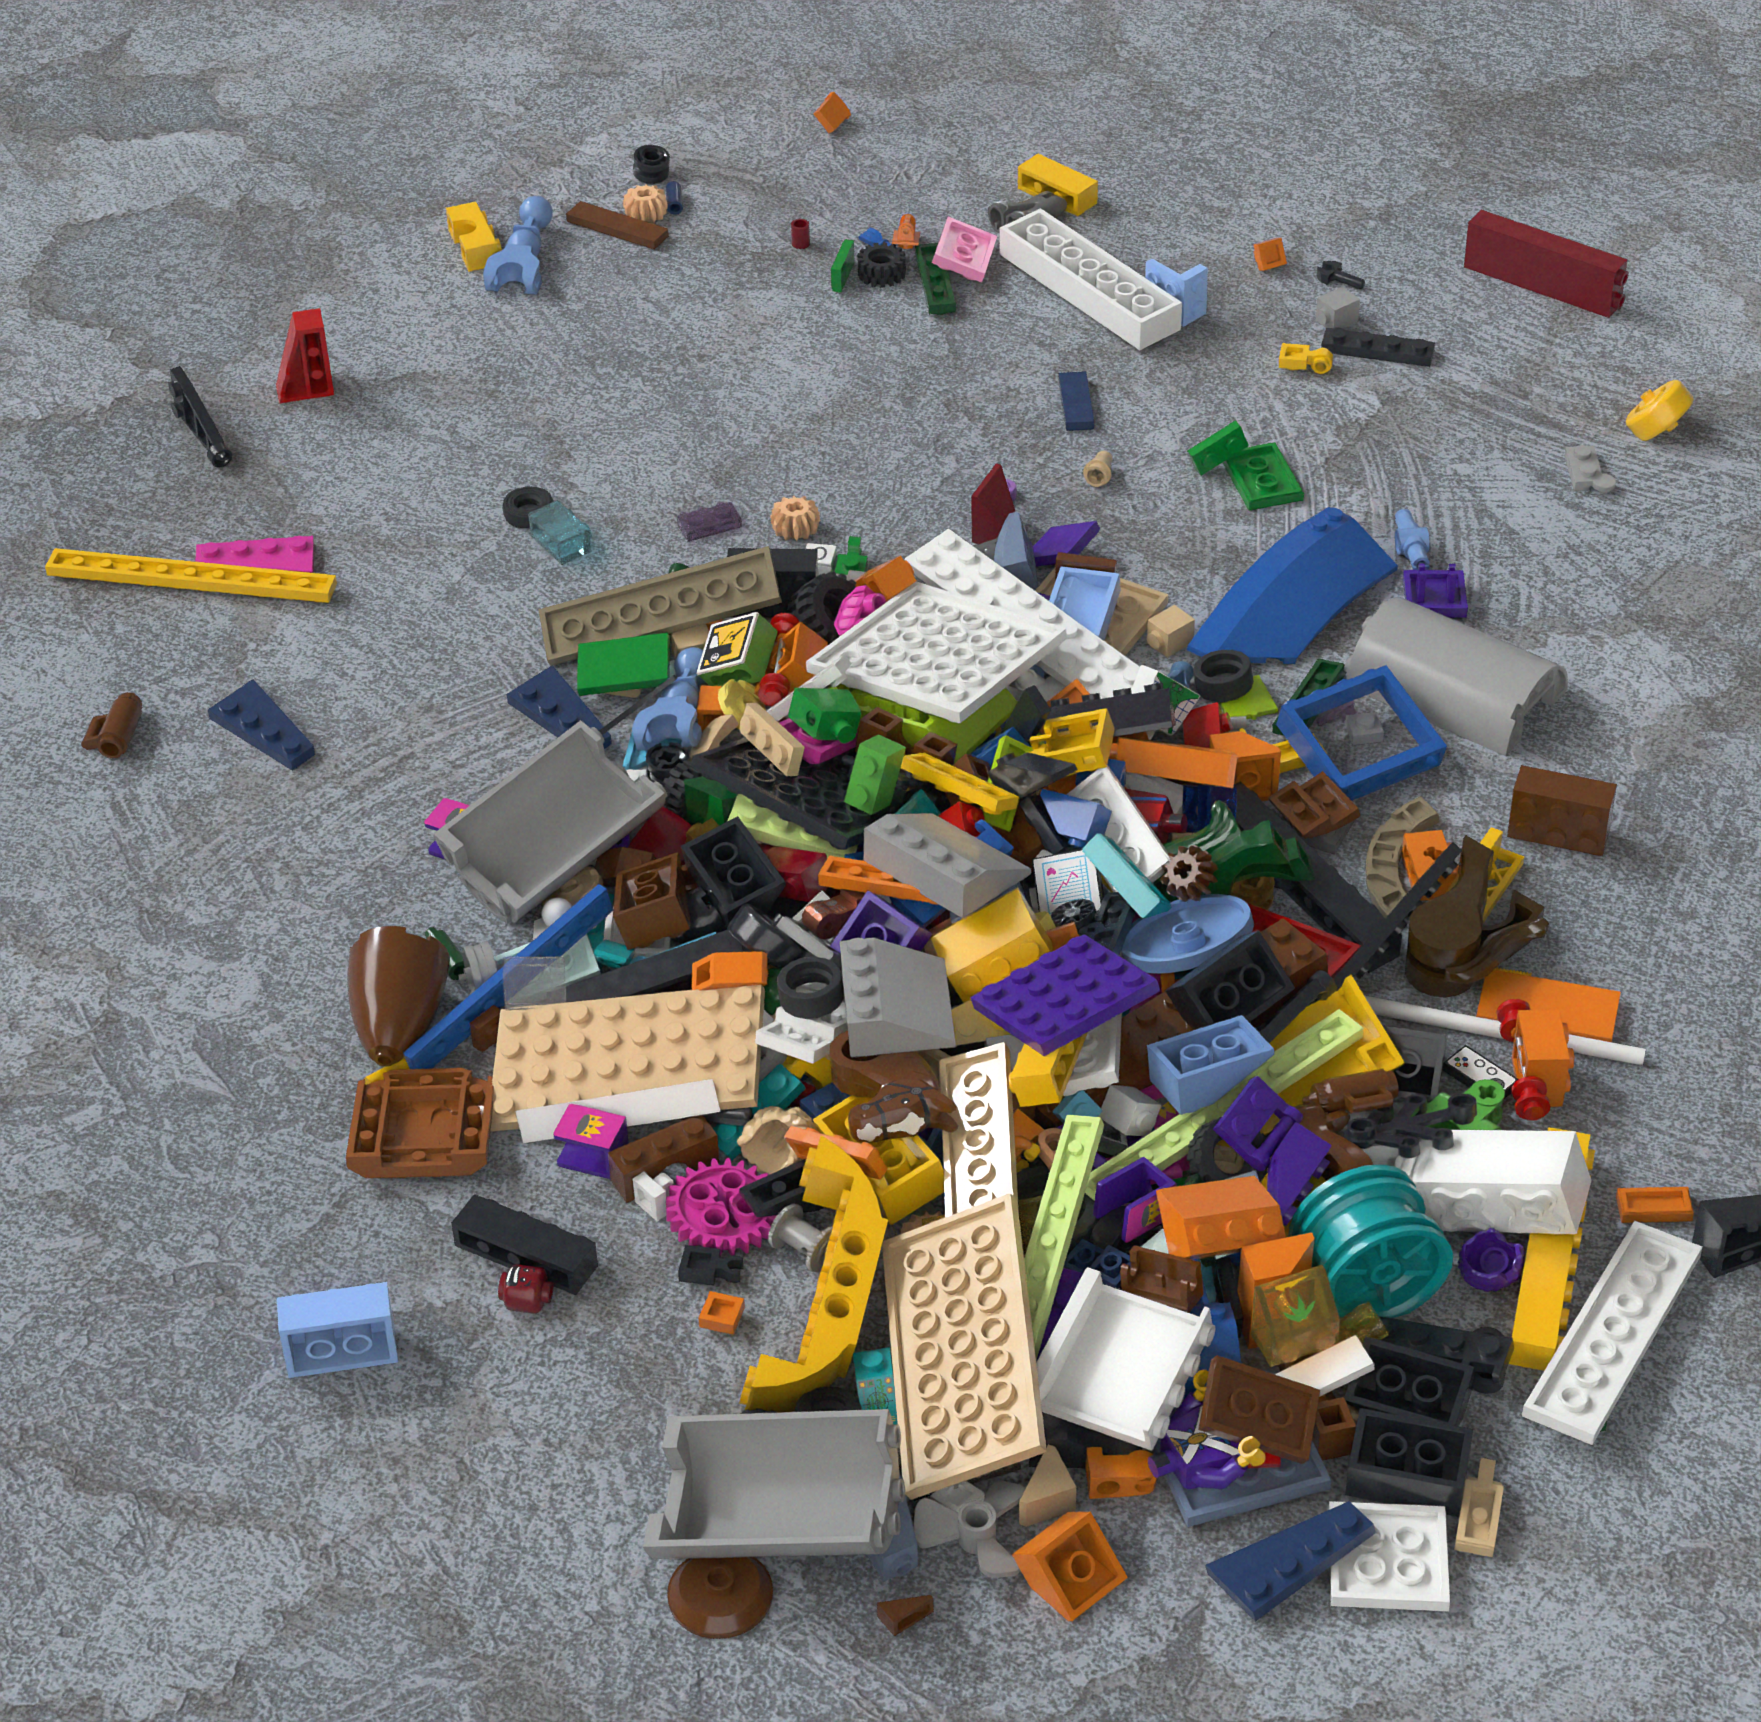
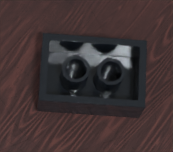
M728 548L727 557L759 548ZM770 548L782 603L731 617H740L758 612L762 617L770 618L779 613L791 614L787 609L788 604L792 602L790 598L793 593L804 584L819 576L818 549Z
M1360 1408L1348 1465L1345 1495L1388 1504L1445 1506L1446 1515L1459 1517L1470 1458L1473 1429Z

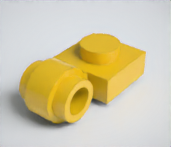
M1282 343L1279 355V368L1306 370L1308 364L1318 374H1324L1332 368L1333 354L1327 348L1310 351V345Z

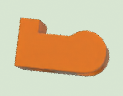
M1087 1447L1085 1470L1089 1499L1141 1496L1151 1493L1155 1489L1157 1478L1153 1476L1148 1465V1457L1153 1454L1145 1450H1136L1128 1455H1103L1102 1447Z

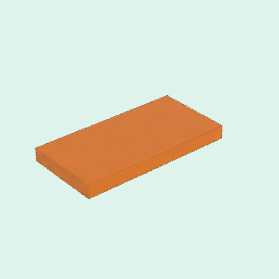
M1493 970L1484 978L1476 1017L1498 1021L1496 1011L1500 1004L1510 999H1521L1530 1005L1531 1010L1559 1009L1562 1023L1568 1024L1570 1035L1612 1042L1621 992Z

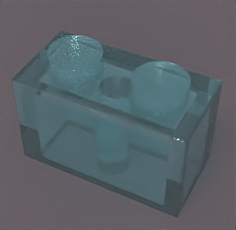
M558 500L528 513L531 537L561 565L591 552L590 539L592 538V533L586 523H582L571 509H567Z

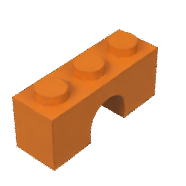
M900 555L870 569L854 581L856 582V587L867 585L873 592L881 593L886 601H888L917 580L914 577V570L910 563L903 560Z

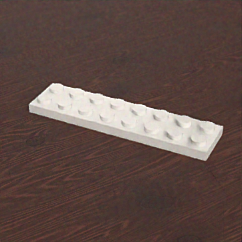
M1634 1221L1524 1404L1522 1417L1593 1445L1701 1257L1702 1246Z

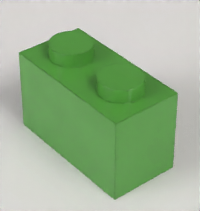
M879 734L860 743L844 802L871 815L891 805L906 747Z

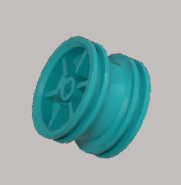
M1382 1164L1366 1165L1332 1177L1303 1200L1289 1225L1288 1237L1313 1233L1314 1248L1311 1274L1315 1275V1287L1318 1296L1323 1301L1330 1316L1335 1321L1346 1326H1367L1371 1315L1396 1318L1411 1313L1439 1290L1452 1268L1454 1255L1449 1241L1435 1220L1425 1215L1426 1207L1423 1197L1416 1189L1413 1180L1405 1171L1395 1166Z

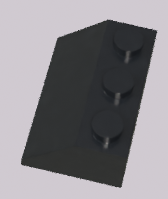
M738 816L681 845L687 871L696 884L704 890L706 898L712 907L716 908L727 928L744 904H751L767 913L786 887L784 879Z
M1258 930L1238 937L1166 989L1165 992L1183 1020L1195 1029H1200L1241 1015L1250 1022L1293 991L1295 986Z
M1382 1025L1405 1062L1404 1065L1392 1070L1398 1083V1097L1407 1098L1410 1095L1420 1094L1427 1098V1102H1431L1438 1096L1448 1035Z
M1365 1336L1362 1346L1373 1361L1375 1370L1349 1383L1344 1397L1348 1405L1455 1426L1460 1425L1473 1390V1366Z

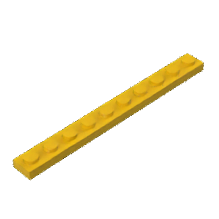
M58 548L53 550L45 565L47 576L326 603L330 602L337 586L336 575Z

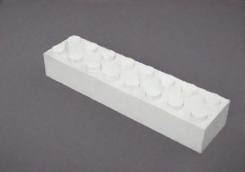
M1041 208L1000 227V255L1138 350H1142L1181 330V301Z

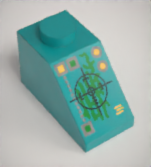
M890 1347L853 1353L856 1384L862 1410L889 1409L893 1424H898Z

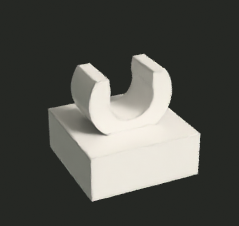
M645 1172L633 1178L635 1202L656 1221L666 1216V1197L669 1196V1186L673 1184V1180L665 1173L659 1174L654 1180Z

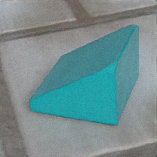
M603 940L595 948L594 956L599 964L618 969L630 964L635 948L628 950L626 945Z

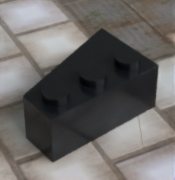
M1761 1195L1700 1201L1692 1243L1702 1246L1699 1260L1713 1278L1761 1262Z

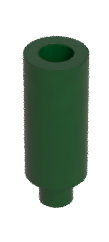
M435 927L428 928L425 931L426 939L430 935L433 936L449 952L450 965L448 976L452 980H459L458 975L464 974L463 968H465L462 953L445 931L437 930Z

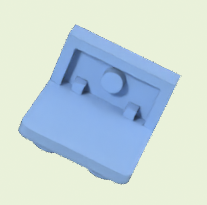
M1154 259L1146 261L1145 278L1182 302V327L1206 314L1207 267L1199 264L1180 275Z

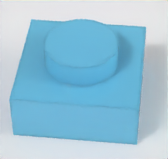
M1084 1090L1070 1096H1065L1053 1110V1113L1063 1124L1067 1115L1098 1117L1102 1112V1109Z

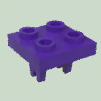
M1419 563L1418 570H1403L1404 597L1406 600L1446 617L1467 618L1468 604L1464 571L1455 570V564H1449L1448 570H1425V563Z

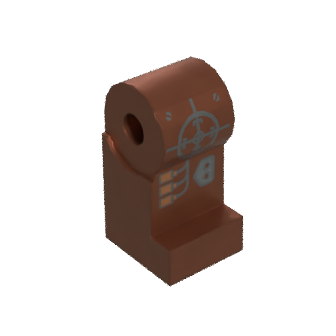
M841 889L840 895L823 902L814 901L804 909L801 919L802 923L820 939L825 940L834 936L837 937L866 893Z

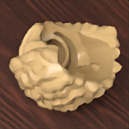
M777 1106L765 1107L758 1110L754 1114L753 1119L745 1124L737 1144L741 1147L742 1156L748 1159L749 1164L757 1166V1172L761 1174L769 1173L770 1175L803 1160L797 1157L784 1138L790 1126L802 1129L809 1127L817 1130L812 1118L802 1109L794 1107L784 1111Z

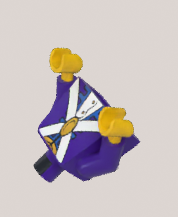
M1205 1369L1198 1371L1194 1376L1193 1383L1197 1390L1189 1392L1169 1418L1168 1430L1164 1438L1161 1439V1452L1148 1457V1465L1155 1478L1173 1472L1183 1488L1188 1490L1198 1487L1225 1489L1237 1478L1244 1476V1472L1248 1469V1464L1259 1466L1265 1461V1453L1259 1448L1260 1442L1253 1436L1245 1437L1239 1444L1198 1430L1206 1390L1204 1386L1209 1373Z

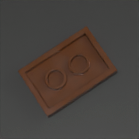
M1217 1355L1210 1362L1198 1430L1239 1444L1245 1437L1253 1436L1260 1442L1259 1448L1263 1452L1304 1464L1309 1461L1320 1389Z

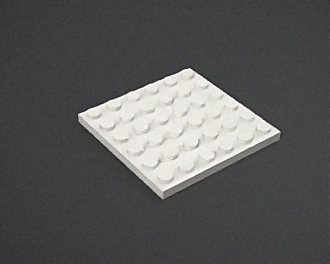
M916 581L807 660L806 666L808 673L816 675L845 654L852 662V665L846 670L847 678L841 684L849 688L868 692L873 696H880L895 701L900 705L921 710L924 713L945 718L951 722L961 723L1067 639L1066 628Z

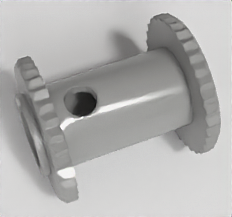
M795 1203L788 1205L776 1216L771 1225L768 1237L769 1244L775 1249L789 1244L807 1256L806 1268L808 1270L818 1272L823 1266L826 1248L833 1227L825 1228L821 1232L802 1220L804 1214L803 1208Z

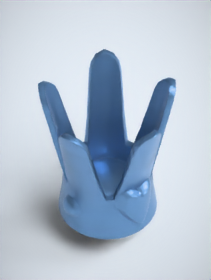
M1184 661L1175 662L1167 676L1189 688L1190 680L1194 676L1193 667Z

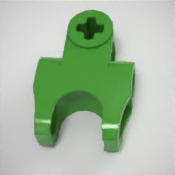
M1488 1079L1479 1080L1463 1093L1476 1098L1477 1115L1472 1123L1459 1125L1449 1120L1426 1126L1450 1130H1502L1497 1125L1502 1120L1503 1110L1501 1104L1504 1101L1505 1091L1496 1081ZM1445 1092L1440 1093L1427 1104L1426 1113L1448 1108V1099L1451 1096Z

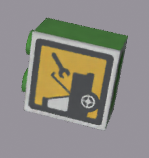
M758 612L711 624L696 674L710 686H723L730 679H734L736 682L744 680L750 684L759 682L765 676L778 631Z

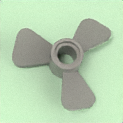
M1007 1481L995 1482L988 1488L984 1501H969L961 1506L959 1512L932 1499H921L915 1507L913 1526L917 1546L925 1549L958 1539L959 1545L964 1551L978 1556L979 1569L985 1576L990 1578L1017 1576L1019 1574V1567L1016 1561L996 1541V1519L1019 1504L1026 1488L1023 1485Z

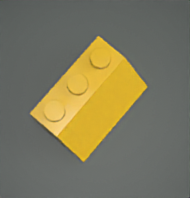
M1018 887L930 937L938 957L945 959L947 977L963 1003L971 1000L970 997L981 992L985 986L997 983L1010 976L1014 970L1030 965L1039 960L1045 953L1053 952L1052 941Z

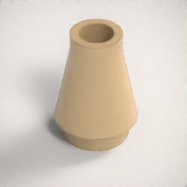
M1098 452L1085 465L1083 474L1085 480L1091 486L1100 487L1110 481L1113 458L1109 452Z

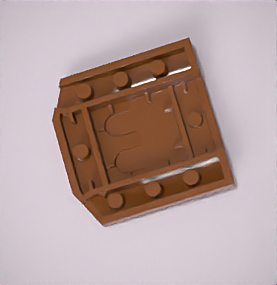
M465 1068L398 1069L383 1073L384 1079L367 1085L365 1079L358 1081L346 1151V1165L349 1170L364 1178L471 1176L487 1165L494 1086L492 1085V1076H488L487 1081L472 1077V1070Z

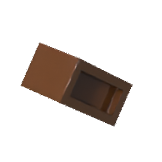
M931 1595L877 1602V1617L893 1636L898 1635L934 1612V1600Z

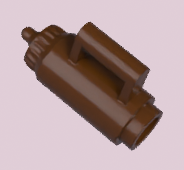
M126 692L119 695L113 702L108 714L92 718L81 746L86 750L98 748L103 756L112 759L124 754L142 715L141 699L135 693Z
M1384 1069L1328 1078L1320 1083L1313 1084L1310 1094L1302 1098V1103H1318L1324 1112L1328 1113L1344 1110L1353 1114L1393 1106V1099L1398 1097V1083L1392 1070L1385 1071Z

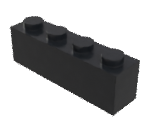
M474 1194L451 1222L456 1247L507 1268H511L516 1264L540 1267L546 1271L548 1281L553 1282L554 1287L573 1295H577L598 1267L595 1242L585 1236H578L560 1229L555 1224L545 1223L530 1217L525 1212L515 1211L503 1206L493 1199H486Z

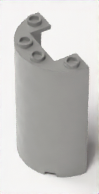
M1401 597L1384 600L1377 612L1365 619L1362 626L1363 633L1358 640L1353 655L1349 656L1344 666V671L1347 673L1346 679H1351L1362 675L1368 669H1377L1387 665L1429 723L1504 756L1521 740L1524 716L1541 697L1542 702L1553 706L1568 688L1567 671L1559 664ZM1379 690L1368 694V696L1388 704Z
M581 720L434 833L435 840L448 864L454 862L456 871L460 874L458 878L488 911L506 923L510 921L516 923L665 804L667 792L663 786L656 781L653 783L645 775H642L639 778V782L635 783L620 764H613L605 756L602 734L595 727L589 728Z
M889 1409L668 1416L662 1449L672 1468L664 1513L649 1514L643 1548L653 1559L883 1554L889 1548L893 1535H899L901 1520L898 1512V1503L904 1502L905 1483L903 1479H899L897 1450L901 1444L900 1426L893 1424Z

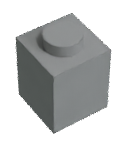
M1343 286L1317 298L1316 321L1325 328L1342 329L1359 321L1360 299Z

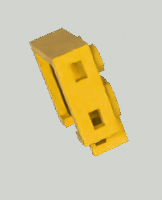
M1108 709L1047 719L1044 725L1045 734L1030 737L1033 751L1029 753L1075 764L1078 770L1068 776L1078 772H1092L1107 767L1115 730ZM1098 722V725L1092 726L1091 723ZM1067 727L1069 731L1058 732V729ZM1046 741L1047 744L1040 745L1039 742Z

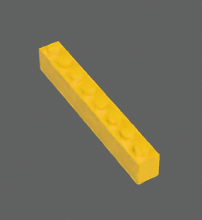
M1548 1127V1131H1568ZM1576 1132L1587 1168L1592 1171L1595 1150L1588 1149L1591 1134ZM1587 1201L1585 1202L1584 1210H1583L1582 1217H1581V1220H1580V1222H1583V1223H1584V1217H1585V1211H1586ZM1578 1227L1577 1234L1530 1233L1512 1333L1514 1351L1509 1362L1510 1365L1545 1371L1565 1338L1558 1336L1559 1330L1566 1331L1570 1309L1562 1307L1563 1302L1571 1303L1574 1281H1568L1567 1277L1568 1275L1575 1276L1578 1254L1571 1252L1572 1248H1580L1583 1228Z

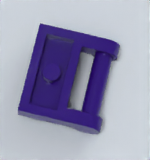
M1256 1076L1247 1083L1213 1130L1251 1167L1258 1171H1264L1270 1163L1269 1157L1294 1123H1300L1303 1120V1115L1298 1109L1288 1105L1259 1076ZM1274 1113L1280 1120L1260 1147L1256 1149L1251 1142Z

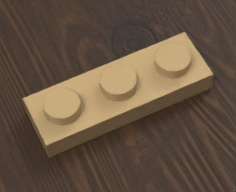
M746 703L744 715L740 721L739 732L786 776H797L805 747L758 703Z

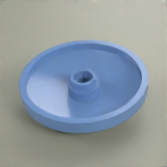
M1207 894L1201 895L1200 901L1190 899L1188 902H1182L1181 900L1170 902L1172 908L1167 912L1149 918L1140 917L1135 920L1130 926L1121 952L1123 959L1146 973H1172L1189 970L1200 966L1238 937L1251 933L1254 921L1248 904L1235 896Z

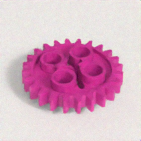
M713 1158L710 1167H706L700 1161L698 1162V1171L687 1167L686 1178L677 1175L676 1185H670L669 1196L666 1197V1219L671 1222V1232H678L679 1242L689 1239L690 1246L701 1245L702 1247L720 1249L721 1254L723 1250H728L731 1256H735L737 1248H741L746 1254L749 1253L750 1243L760 1248L762 1238L768 1239L771 1225L776 1216L756 1217L740 1195L739 1188L766 1177L768 1174L764 1173L757 1176V1166L755 1165L748 1170L744 1169L743 1160L737 1166H731L730 1158L725 1160L724 1165H719L717 1160Z

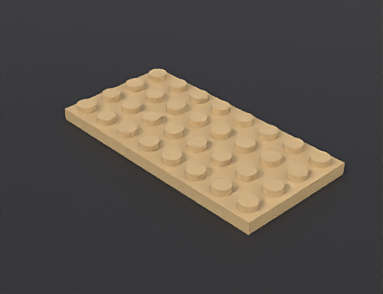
M751 985L701 991L696 989L501 1009L492 1079L494 1087L491 1132L520 1129L515 1112L517 1110L713 1079L720 1110L757 1107L761 1045L755 1044L756 1031L763 1028L764 987L762 985Z
M1011 1193L884 1240L882 1242L897 1421L901 1430L900 1455L905 1495L912 1500L1047 1452L1017 1199Z

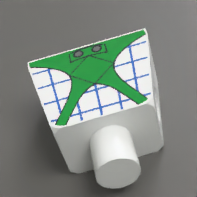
M1141 665L1132 688V693L1145 692L1144 685L1163 683V689H1171L1176 725L1171 728L1157 730L1171 736L1184 721L1200 695L1165 674ZM1156 730L1146 731L1149 740H1151Z

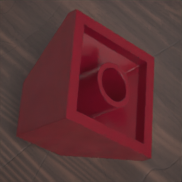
M996 463L971 496L972 542L976 544L998 538L1009 513L1016 512L1001 464Z

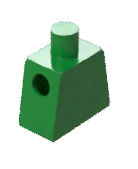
M795 688L788 717L814 739L839 740L841 743H848L856 737L861 710L848 689Z

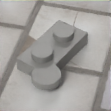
M1579 445L1565 447L1564 457L1574 491H1587L1590 486H1593L1595 490L1603 494L1614 490L1616 480L1611 475L1602 474L1594 446Z

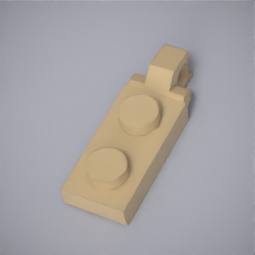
M1481 1458L1477 1478L1468 1476V1479L1465 1480L1454 1550L1493 1557L1504 1489L1501 1482L1493 1481L1495 1460Z

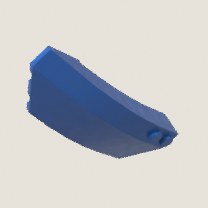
M1327 507L1278 540L1239 578L1190 641L1187 650L1200 657L1218 650H1236L1248 656L1250 663H1266L1267 658H1276L1282 661L1283 664H1296V659L1333 618L1366 590L1397 571L1398 565L1353 517L1344 514L1338 508Z

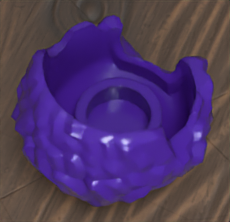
M1489 1228L1487 1231H1480L1463 1244L1459 1252L1458 1269L1461 1270L1460 1274L1464 1281L1470 1286L1484 1292H1496L1501 1288L1511 1285L1520 1278L1525 1262V1250L1520 1243L1513 1244L1507 1242L1503 1234L1495 1228Z

